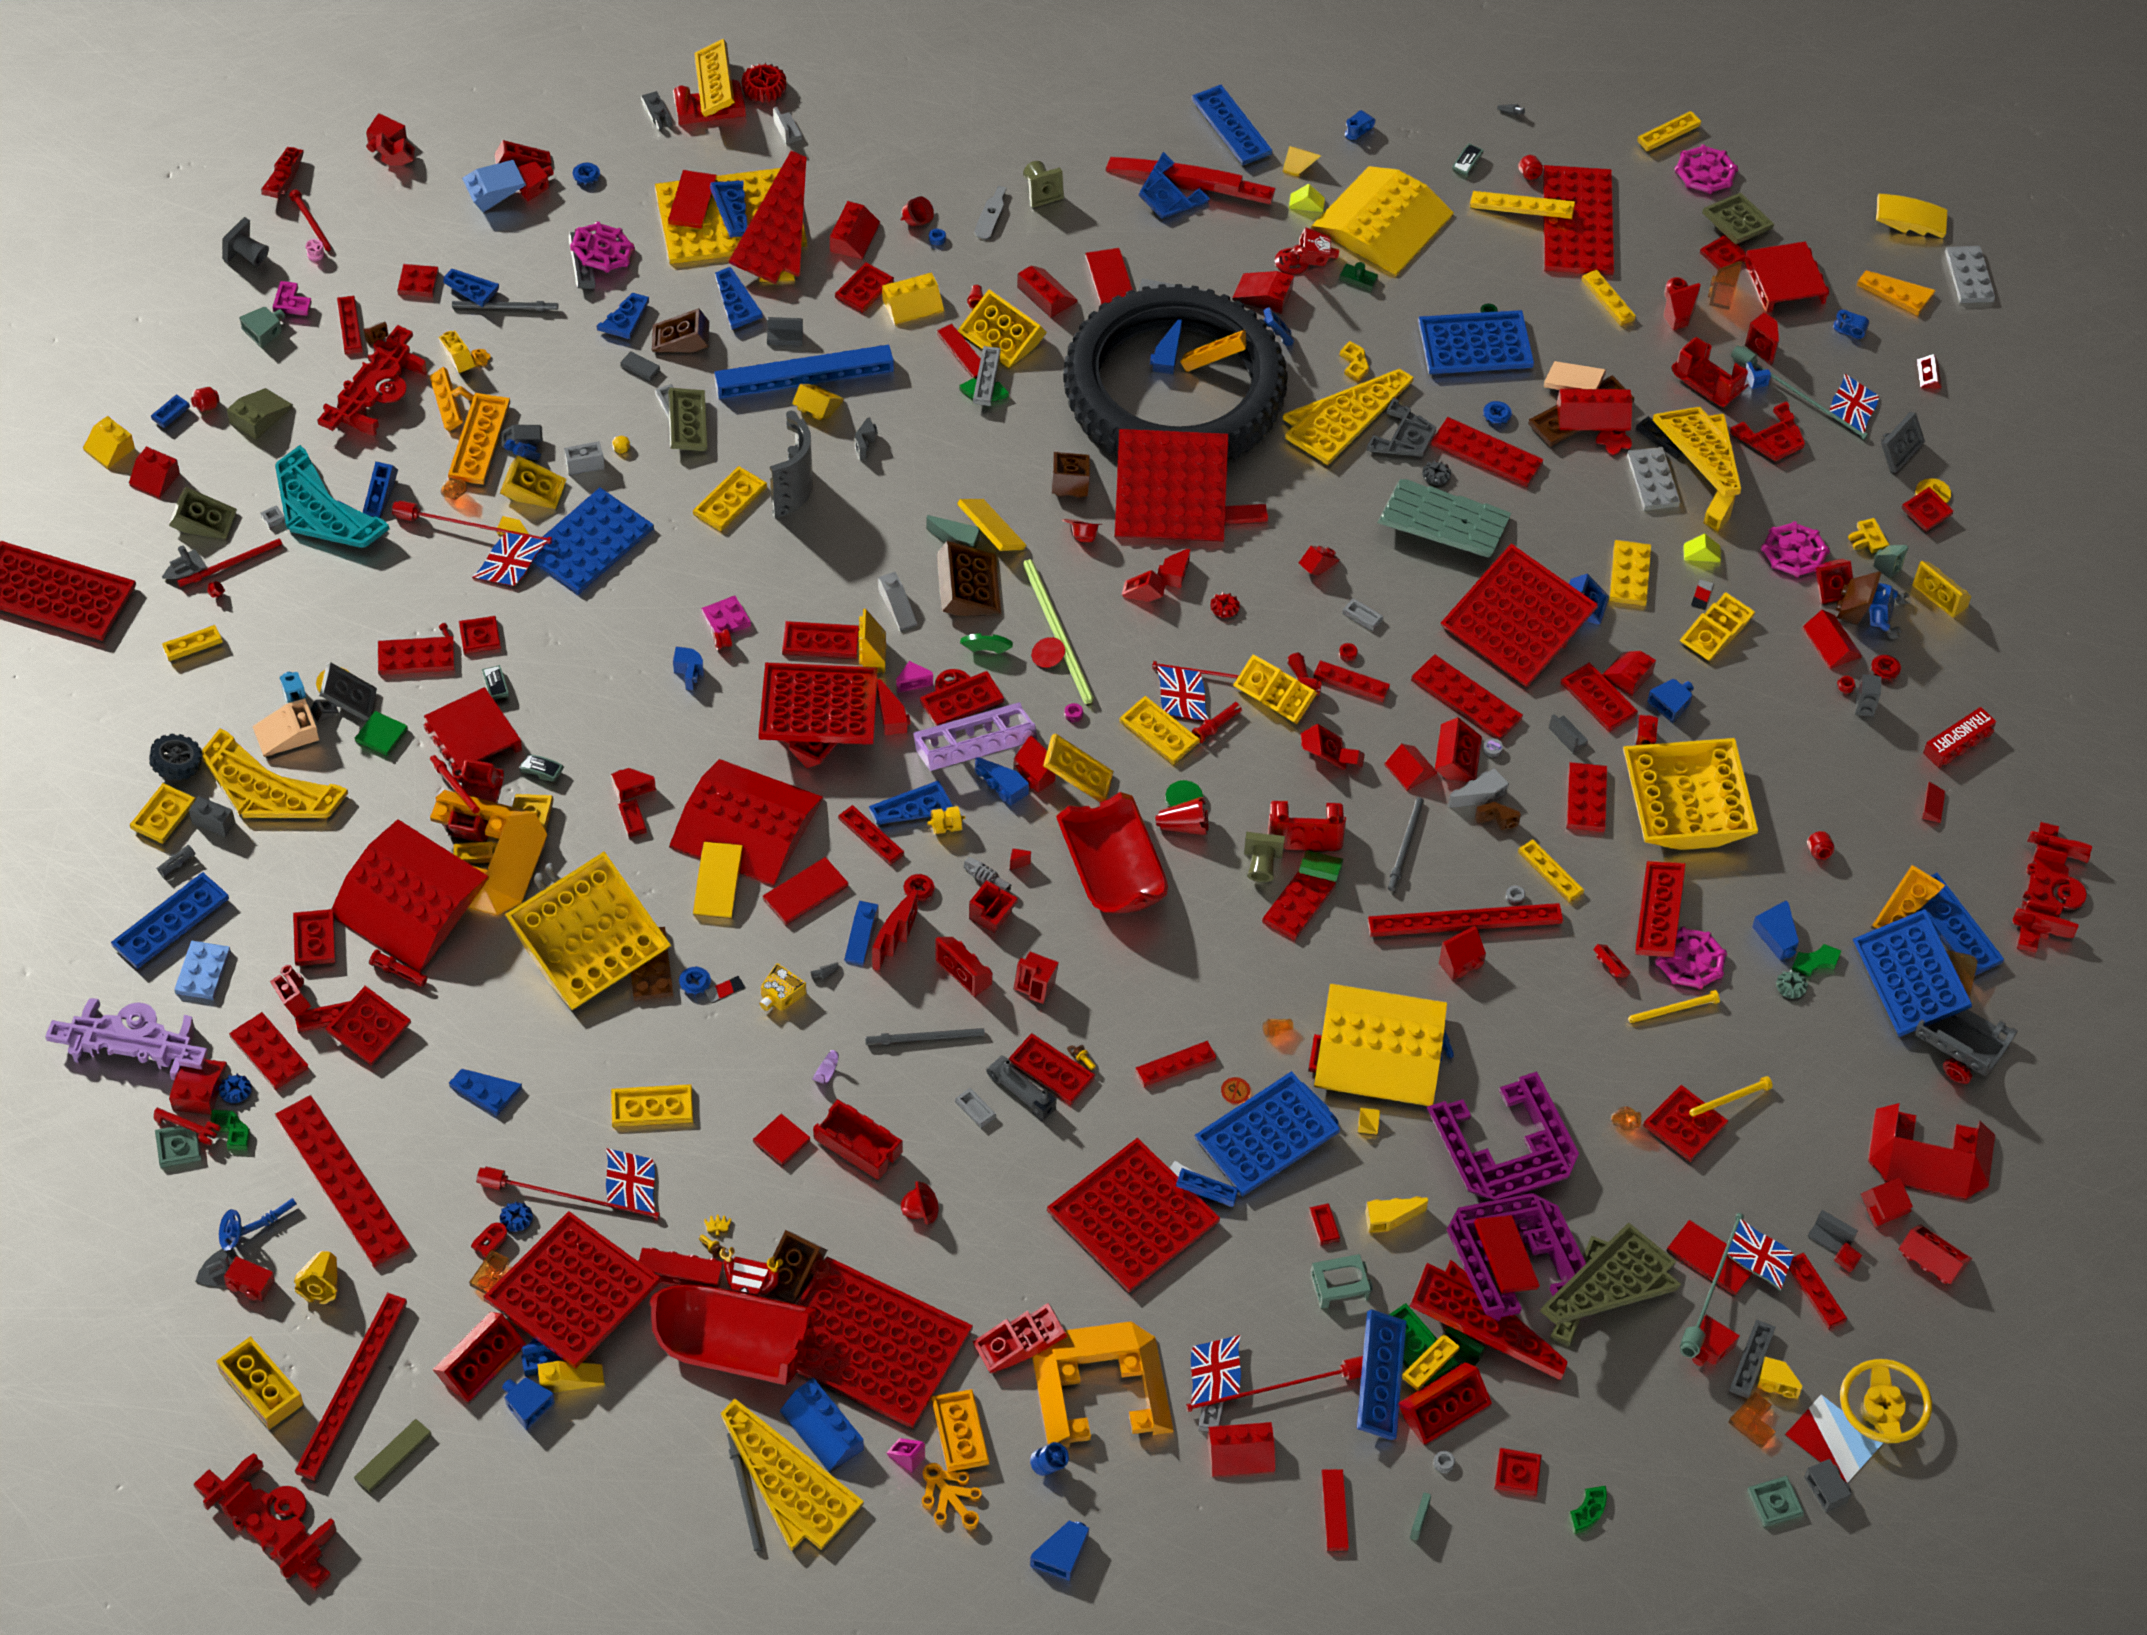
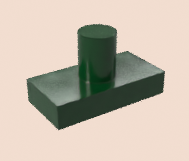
M1357 262L1355 266L1346 263L1339 280L1372 291L1378 280V274L1365 270L1363 262Z

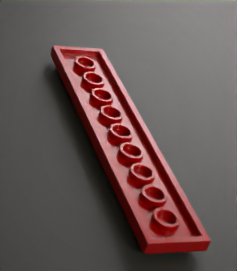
M309 1095L275 1113L277 1121L373 1268L409 1249L408 1241L313 1097Z

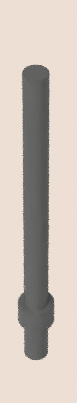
M452 301V308L531 309L537 311L558 310L559 308L558 303H544V301L487 302L483 308L473 301Z
M1420 797L1416 799L1395 867L1392 868L1390 873L1389 891H1395L1397 883L1401 880L1403 874V864L1424 802Z
M984 1028L894 1035L881 1033L880 1036H866L865 1043L890 1045L893 1042L985 1036Z
M728 1433L727 1438L730 1447L728 1452L730 1459L733 1460L754 1551L762 1550V1544L741 1455Z

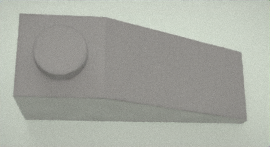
M896 572L878 577L879 593L899 631L917 626L904 587Z

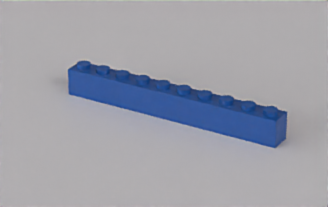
M879 345L714 371L715 386L718 398L723 399L799 387L800 384H819L894 372V360L890 345Z

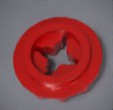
M1222 592L1221 595L1216 594L1211 599L1210 608L1215 615L1229 618L1238 613L1240 602L1237 600V596ZM1227 601L1228 605L1224 606L1223 608L1222 604H1224Z
M1879 655L1873 659L1871 670L1874 672V676L1878 675L1881 679L1886 678L1889 681L1891 678L1896 679L1900 674L1901 665L1893 656ZM1882 667H1889V670H1882Z
M914 874L905 880L903 885L904 893L908 895L914 889L916 890V887L922 886V890H918V901H926L928 897H932L934 882L926 875Z
M1951 1058L1950 1060L1946 1059L1943 1063L1945 1073L1955 1082L1968 1084L1972 1080L1973 1076L1970 1070L1965 1067V1064H1961L1960 1061H1955Z

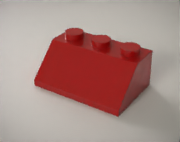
M847 201L830 235V251L863 260L880 225V221L864 205Z
M1031 265L1018 273L1017 288L1050 318L1078 302V299L1043 268Z
M1459 717L1441 724L1435 770L1448 780L1469 782L1477 779L1482 736Z
M937 937L935 939V960L974 998L992 985L993 973L988 966H984L975 954H971L961 941L958 942L954 937Z
M1922 1224L1909 1231L1898 1249L1903 1252L1902 1255L1906 1259L1915 1260L1920 1264L1919 1267L1926 1272L1931 1271L1944 1284L1955 1282L1972 1260L1970 1256Z
M1272 1422L1208 1427L1207 1441L1212 1476L1275 1472Z

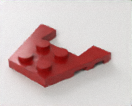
M1787 401L1773 408V413L1781 422L1755 434L1743 421L1731 427L1730 433L1773 461H1777L1804 448L1805 442L1798 426L1794 422V416L1789 410V403Z

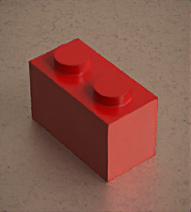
M237 1256L224 1275L225 1285L229 1290L233 1292L239 1291L252 1300L258 1299L262 1302L275 1282L272 1271Z

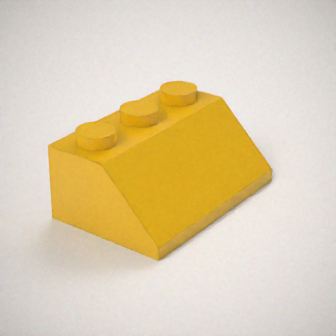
M932 272L882 286V300L894 325L944 311L939 287Z
M1919 562L1912 584L1916 589L1952 618L1968 607L1971 595L1966 590L1962 589L1954 580L1946 576L1930 562Z

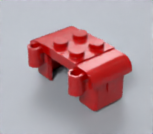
M1695 337L1680 350L1678 360L1671 366L1672 372L1676 377L1710 401H1713L1720 407H1726L1749 386V384L1744 386L1748 370L1735 363L1732 375L1708 360L1712 346Z
M470 759L465 760L463 769L461 767L453 769L452 774L457 782L462 783V788L469 796L498 803L504 780V770L495 768L491 763ZM451 811L448 825L442 824L445 829L450 830L447 836L477 842H486L488 836L485 835L488 820H484L478 815L472 817Z
M1272 801L1270 804L1267 834L1285 836L1283 849L1340 850L1343 847L1346 826L1343 805L1341 803H1326V819L1289 817L1288 801Z

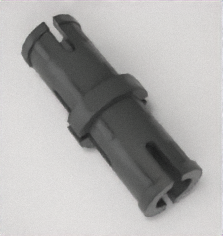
M187 845L178 853L171 854L170 858L160 866H157L156 869L162 877H165L175 868H180L182 863L195 855V852L190 845Z

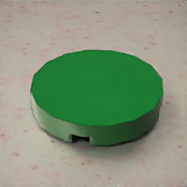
M1187 780L1172 783L1165 793V801L1168 808L1203 797L1201 788L1194 782Z

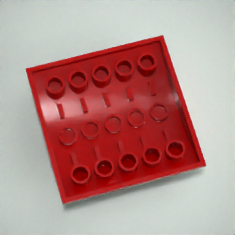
M718 759L701 777L685 804L669 847L701 859L704 842L743 845L740 874L775 886L821 804L823 796Z
M397 819L366 847L346 875L331 909H333L335 919L421 973L490 877Z

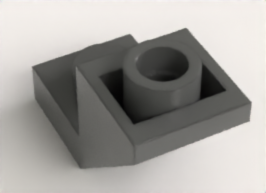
M870 417L866 418L854 435L855 449L859 460L867 459L866 451H869L868 444L874 443L875 435L878 434L877 426L872 423Z
M510 426L501 432V447L504 448L505 442L508 439L514 440L516 444L522 442L526 445L528 443L534 446L543 441L542 426Z

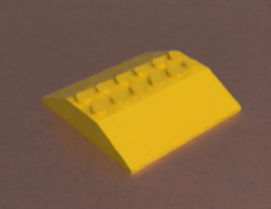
M1368 166L1311 225V229L1329 236L1331 240L1397 276L1454 215V212L1426 184L1397 169Z
M1735 738L1623 746L1644 842L1677 850L1712 848L1758 833Z
M605 851L505 914L527 953L548 983L571 1010L579 1007L671 947Z
M1330 984L1314 1087L1425 1106L1433 1105L1442 1051L1447 1003Z

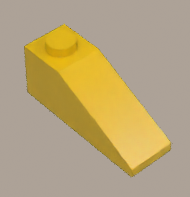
M564 1361L537 1364L540 1385L552 1393L605 1385L602 1364L581 1363L576 1369Z

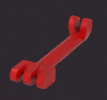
M157 1107L154 1110L153 1118L157 1123L161 1124L163 1119L199 1133V1141L207 1145L213 1143V1140L210 1138L215 1139L217 1136L211 1130L216 1132L221 1130L219 1125L210 1121L203 1127Z

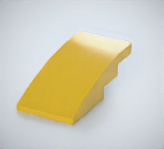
M1879 193L1876 221L1903 233L1912 230L1924 236L1929 232L1943 238L1946 235L1947 209L1914 198Z
M1725 592L1716 603L1710 606L1705 614L1702 613L1679 641L1710 662L1754 617L1755 611Z
M1254 654L1233 684L1235 688L1295 724L1299 723L1317 694L1315 690L1300 683L1297 679Z
M704 842L693 915L732 919L737 884L739 883L743 845Z

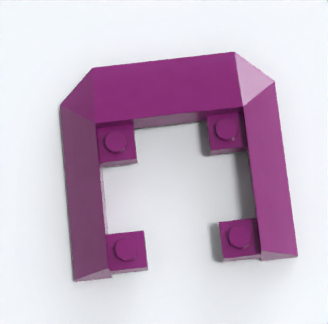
M1538 1072L1521 1076L1517 1082L1499 1088V1093L1506 1107L1519 1103L1524 1104L1537 1132L1524 1136V1142L1530 1154L1497 1165L1488 1148L1471 1153L1457 1125L1471 1119V1114L1463 1099L1449 1104L1443 1101L1427 1107L1467 1191L1490 1201L1509 1198L1569 1178L1579 1155Z
M1533 1193L1458 1207L1447 1227L1448 1235L1485 1314L1499 1322L1501 1317L1519 1314L1522 1307L1514 1292L1499 1295L1485 1266L1490 1263L1474 1224L1476 1218L1512 1215L1523 1244L1528 1243L1533 1255L1548 1253L1562 1282L1551 1284L1549 1289L1552 1296L1586 1264L1559 1207Z

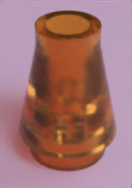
M1290 1018L1267 1019L1262 1024L1263 1033L1266 1037L1274 1038L1293 1030V1022Z

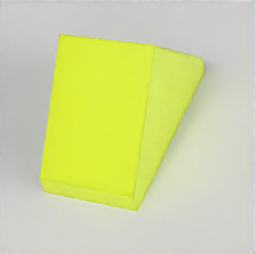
M1308 184L1291 193L1289 209L1323 212L1325 197Z
M1707 534L1700 535L1684 543V560L1721 562L1720 545Z

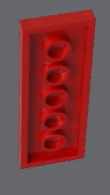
M1450 417L1446 418L1431 440L1432 446L1525 487L1529 486L1544 460Z
M1436 654L1411 677L1412 682L1499 741L1522 720L1523 714Z
M1647 861L1635 955L1675 957L1686 869L1685 863Z

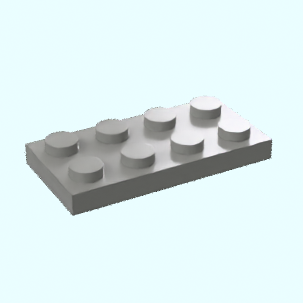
M1946 247L1945 254L1959 303L1994 302L1995 295L1981 247Z
M1663 447L1628 451L1627 457L1644 511L1679 507L1680 500Z

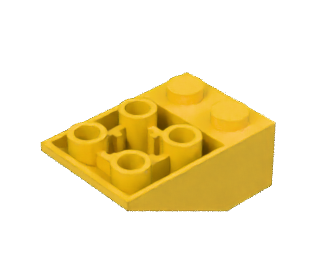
M863 609V616H859V665H863V667H878L877 673H885L886 631L867 609Z

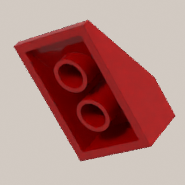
M1279 271L1243 273L1232 300L1262 309L1270 307L1274 312L1282 314L1293 290L1294 275Z
M205 1059L202 1069L182 1066L174 1080L169 1096L172 1110L211 1115L212 1110L215 1108L219 1086L222 1083L227 1062Z

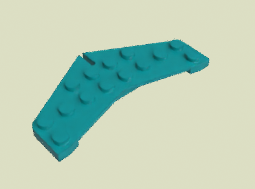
M301 445L276 462L275 469L285 523L290 532L363 548L390 530L389 525L383 519L376 516L371 517L333 499L328 494L307 451Z

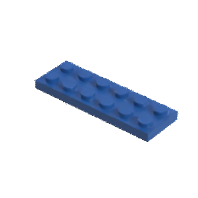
M1222 85L1192 95L1193 103L1242 166L1272 155L1271 147Z
M202 872L111 941V945L138 970L225 903L229 896Z
M1938 873L1930 875L1943 883L1945 887L1919 911L1926 909L1938 936L1970 978L2002 964L2004 961L2002 955Z
M1371 1309L1367 1311L1357 1429L1394 1440L1397 1438L1398 1403L1400 1402L1406 1321Z

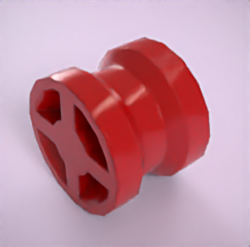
M724 629L720 633H712L717 651L721 650L722 647H732L728 629Z

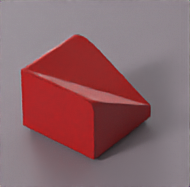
M1342 748L1339 762L1356 764L1363 767L1365 754L1360 750Z

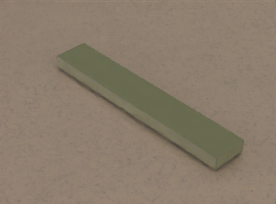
M1594 1236L1590 1237L1583 1255L1586 1264L1608 1243L1607 1241ZM1581 1318L1555 1324L1550 1339L1570 1346Z

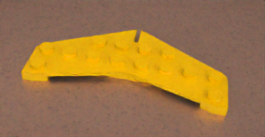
M221 728L202 749L201 754L204 762L238 815L242 814V818H328L348 795V790L340 785L329 784L327 786L281 777L267 770L240 746L230 733Z

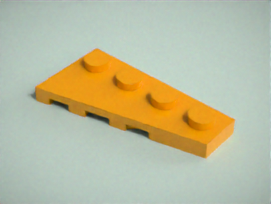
M1867 270L1857 282V286L1917 316L1935 293L1933 289Z
M1911 865L1871 928L1875 930L1916 913L1937 895L1945 885Z

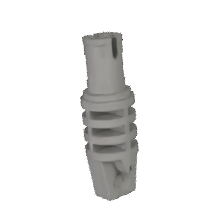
M971 857L964 861V869L971 876L977 878L978 881L984 884L987 880L998 886L999 891L1003 889L1009 893L1012 885L1000 878L998 872L989 868V866Z

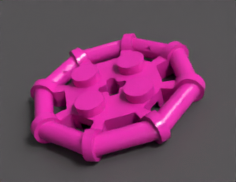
M1701 144L1700 147L1688 151L1683 150L1680 153V159L1674 170L1688 189L1693 188L1707 192V194H1712V192L1732 187L1734 176L1738 172V166L1729 158L1727 151L1706 147L1705 144ZM1700 153H1701V155H1700L1699 157H1696V158H1693V157H1692V156H1694V155H1697V154H1700ZM1722 161L1727 165L1726 167L1722 165ZM1685 162L1690 164L1689 167H1684ZM1723 174H1728L1727 178L1722 177Z
M596 221L595 224L575 229V236L570 244V249L579 257L583 266L594 267L609 273L611 270L623 266L627 267L630 264V257L635 246L625 236L623 229H617ZM582 237L586 239L585 242L580 241ZM620 250H625L624 255L620 253ZM592 259H597V260L603 261V263L598 262V261H595V260H592Z
M1796 521L1779 527H1771L1764 544L1761 545V550L1765 552L1769 559L1771 568L1792 574L1796 578H1799L1800 575L1815 572L1816 567L1822 565L1830 553V548L1824 543L1819 530L1797 524ZM1791 531V534H1789V535H1785V536H1782V535H1781V533H1785V532ZM1774 539L1778 541L1777 546L1772 545ZM1814 540L1819 548H1814L1812 544ZM1813 555L1818 556L1817 561L1812 559Z
M1682 926L1677 934V939L1681 938L1682 942L1676 945L1675 957L1666 958L1658 956L1655 963L1669 977L1672 984L1695 987L1701 990L1716 979H1722L1727 951L1712 937L1711 932L1688 929ZM1688 937L1698 938L1702 940L1701 942H1699L1697 939L1688 940ZM1706 943H1708L1715 952H1710L1705 946ZM1688 956L1694 957V958H1695V961H1694V962H1693L1692 960H1689V961H1688V960H1687ZM1711 960H1717L1716 968L1710 966ZM1671 965H1672V967L1677 971L1676 974H1675V972L1670 968ZM1705 973H1708V974H1709V975H1707V976L1704 977V978H1701V977H1700V976H1702V975L1705 974ZM1691 975L1690 978L1694 979H1689L1682 976Z

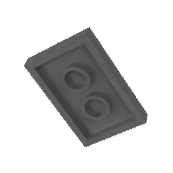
M1909 412L1891 433L1883 435L1885 439H1881V445L1890 472L1897 473L1925 442L1916 412Z
M330 662L326 665L319 696L330 701L334 707H341L367 721L371 717L377 688Z

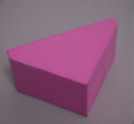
M911 661L907 663L896 678L897 693L933 686V672Z
M899 1438L886 1454L912 1473L925 1459V1444L923 1441Z

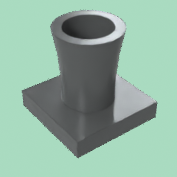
M243 217L222 238V259L227 263L239 253L255 267H258L268 255L269 246L250 238V220L246 217Z

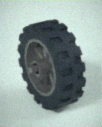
M182 734L162 735L160 739L157 738L154 744L152 743L149 755L150 767H153L152 770L155 773L158 772L159 776L167 777L169 780L189 779L191 775L194 776L197 770L199 771L202 760L201 747H198L199 744L196 741H192V738L184 737Z

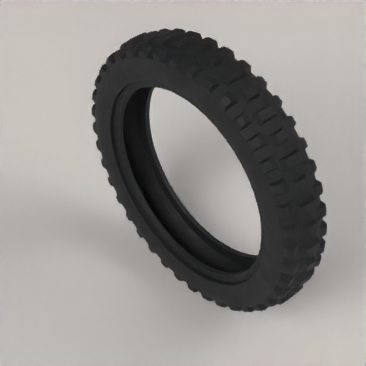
M1159 284L1158 288L1151 289L1150 286H1145L1139 292L1134 290L1127 291L1126 296L1121 297L1118 295L1112 298L1111 303L1105 302L1100 305L1098 312L1093 311L1088 315V320L1080 324L1079 332L1074 334L1073 342H1070L1068 346V356L1065 357L1063 382L1065 383L1064 389L1068 398V405L1071 411L1074 412L1075 420L1077 423L1083 424V431L1087 435H1093V441L1096 444H1104L1106 451L1111 454L1118 453L1119 429L1228 434L1227 458L1234 460L1240 457V453L1253 449V444L1261 442L1264 439V435L1273 428V422L1277 420L1278 412L1282 411L1284 406L1288 372L1286 371V363L1282 355L1281 346L1278 342H1275L1276 336L1274 332L1266 329L1267 323L1263 319L1258 320L1257 314L1253 310L1246 311L1243 303L1240 301L1232 302L1230 296L1226 294L1216 295L1212 289L1202 291L1199 290L1198 286L1194 285L1191 288H1183L1182 284H1175V287ZM1178 319L1182 320L1181 329L1203 333L1217 340L1245 330L1246 349L1236 354L1248 370L1251 386L1246 396L1234 409L1215 420L1191 426L1160 425L1130 414L1110 397L1102 384L1099 374L1105 359L1118 345L1131 337L1152 330L1171 329Z

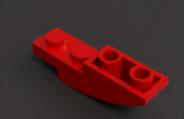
M287 147L274 164V172L261 188V195L278 198L281 194H286L298 171L304 150L295 147Z

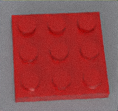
M365 985L325 1029L327 1033L372 1066L411 1024V1019Z
M1680 1085L1644 1121L1643 1126L1691 1162L1728 1124V1120L1714 1109L1691 1116L1689 1111L1692 1108L1705 1104V1102L1683 1085Z

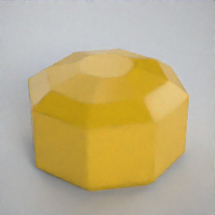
M620 435L613 439L612 447L615 452L622 454L628 452L630 441L628 437Z

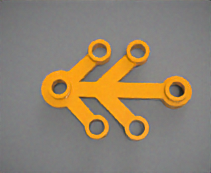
M937 1463L926 1465L922 1472L923 1478L927 1482L925 1495L922 1497V1506L925 1509H931L934 1506L933 1493L935 1484L941 1490L938 1508L934 1514V1522L937 1525L946 1523V1508L949 1501L962 1517L963 1527L968 1530L975 1529L979 1524L978 1514L975 1511H968L957 1496L969 1497L972 1502H978L982 1497L981 1490L977 1487L970 1489L951 1486L944 1481H957L959 1486H966L969 1483L968 1473L964 1471L959 1473L947 1472ZM931 1472H935L937 1475L930 1476L929 1474ZM966 1477V1480L961 1481L959 1480V1478ZM976 1492L979 1496L973 1497L971 1494ZM929 1499L932 1502L930 1504H926L924 1501ZM942 1515L944 1519L938 1520L937 1516ZM968 1520H973L974 1523H973V1524H967V1521H968Z

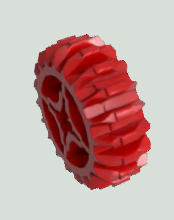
M765 62L764 65L758 63V66L752 65L751 68H747V71L743 72L741 85L745 96H749L750 100L754 99L755 102L761 101L762 103L768 101L770 103V100L776 101L777 98H781L782 94H785L787 81L783 70L779 69L778 66L774 67L773 64L767 65Z

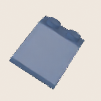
M514 160L478 168L462 178L473 202L482 212H485L526 186Z

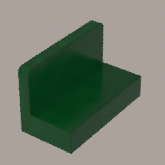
M1448 1326L1445 1330V1335L1460 1346L1459 1351L1453 1356L1459 1363L1458 1366L1465 1362L1476 1366L1483 1357L1485 1347L1464 1333Z

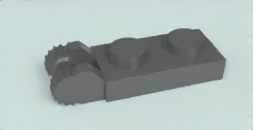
M655 91L641 95V100L659 130L662 129V120H665L668 127L672 126L671 117L658 92Z

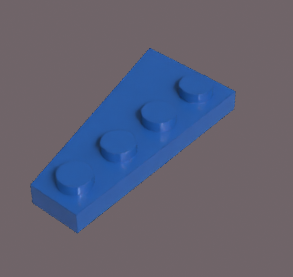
M743 180L711 182L710 184L711 192L729 237H742L747 229Z
M731 267L715 272V278L731 330L763 318V313Z
M938 780L869 806V812L876 825L931 817V810L942 808L943 811H946L947 807H953Z

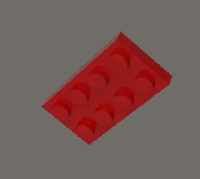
M453 636L378 641L379 675L454 671Z
M1569 762L1567 829L1605 831L1607 766Z
M1298 871L1264 915L1262 922L1289 938L1296 940L1334 890L1336 882L1302 874Z
M263 1012L229 1033L231 1040L275 1090L309 1069L305 1060Z

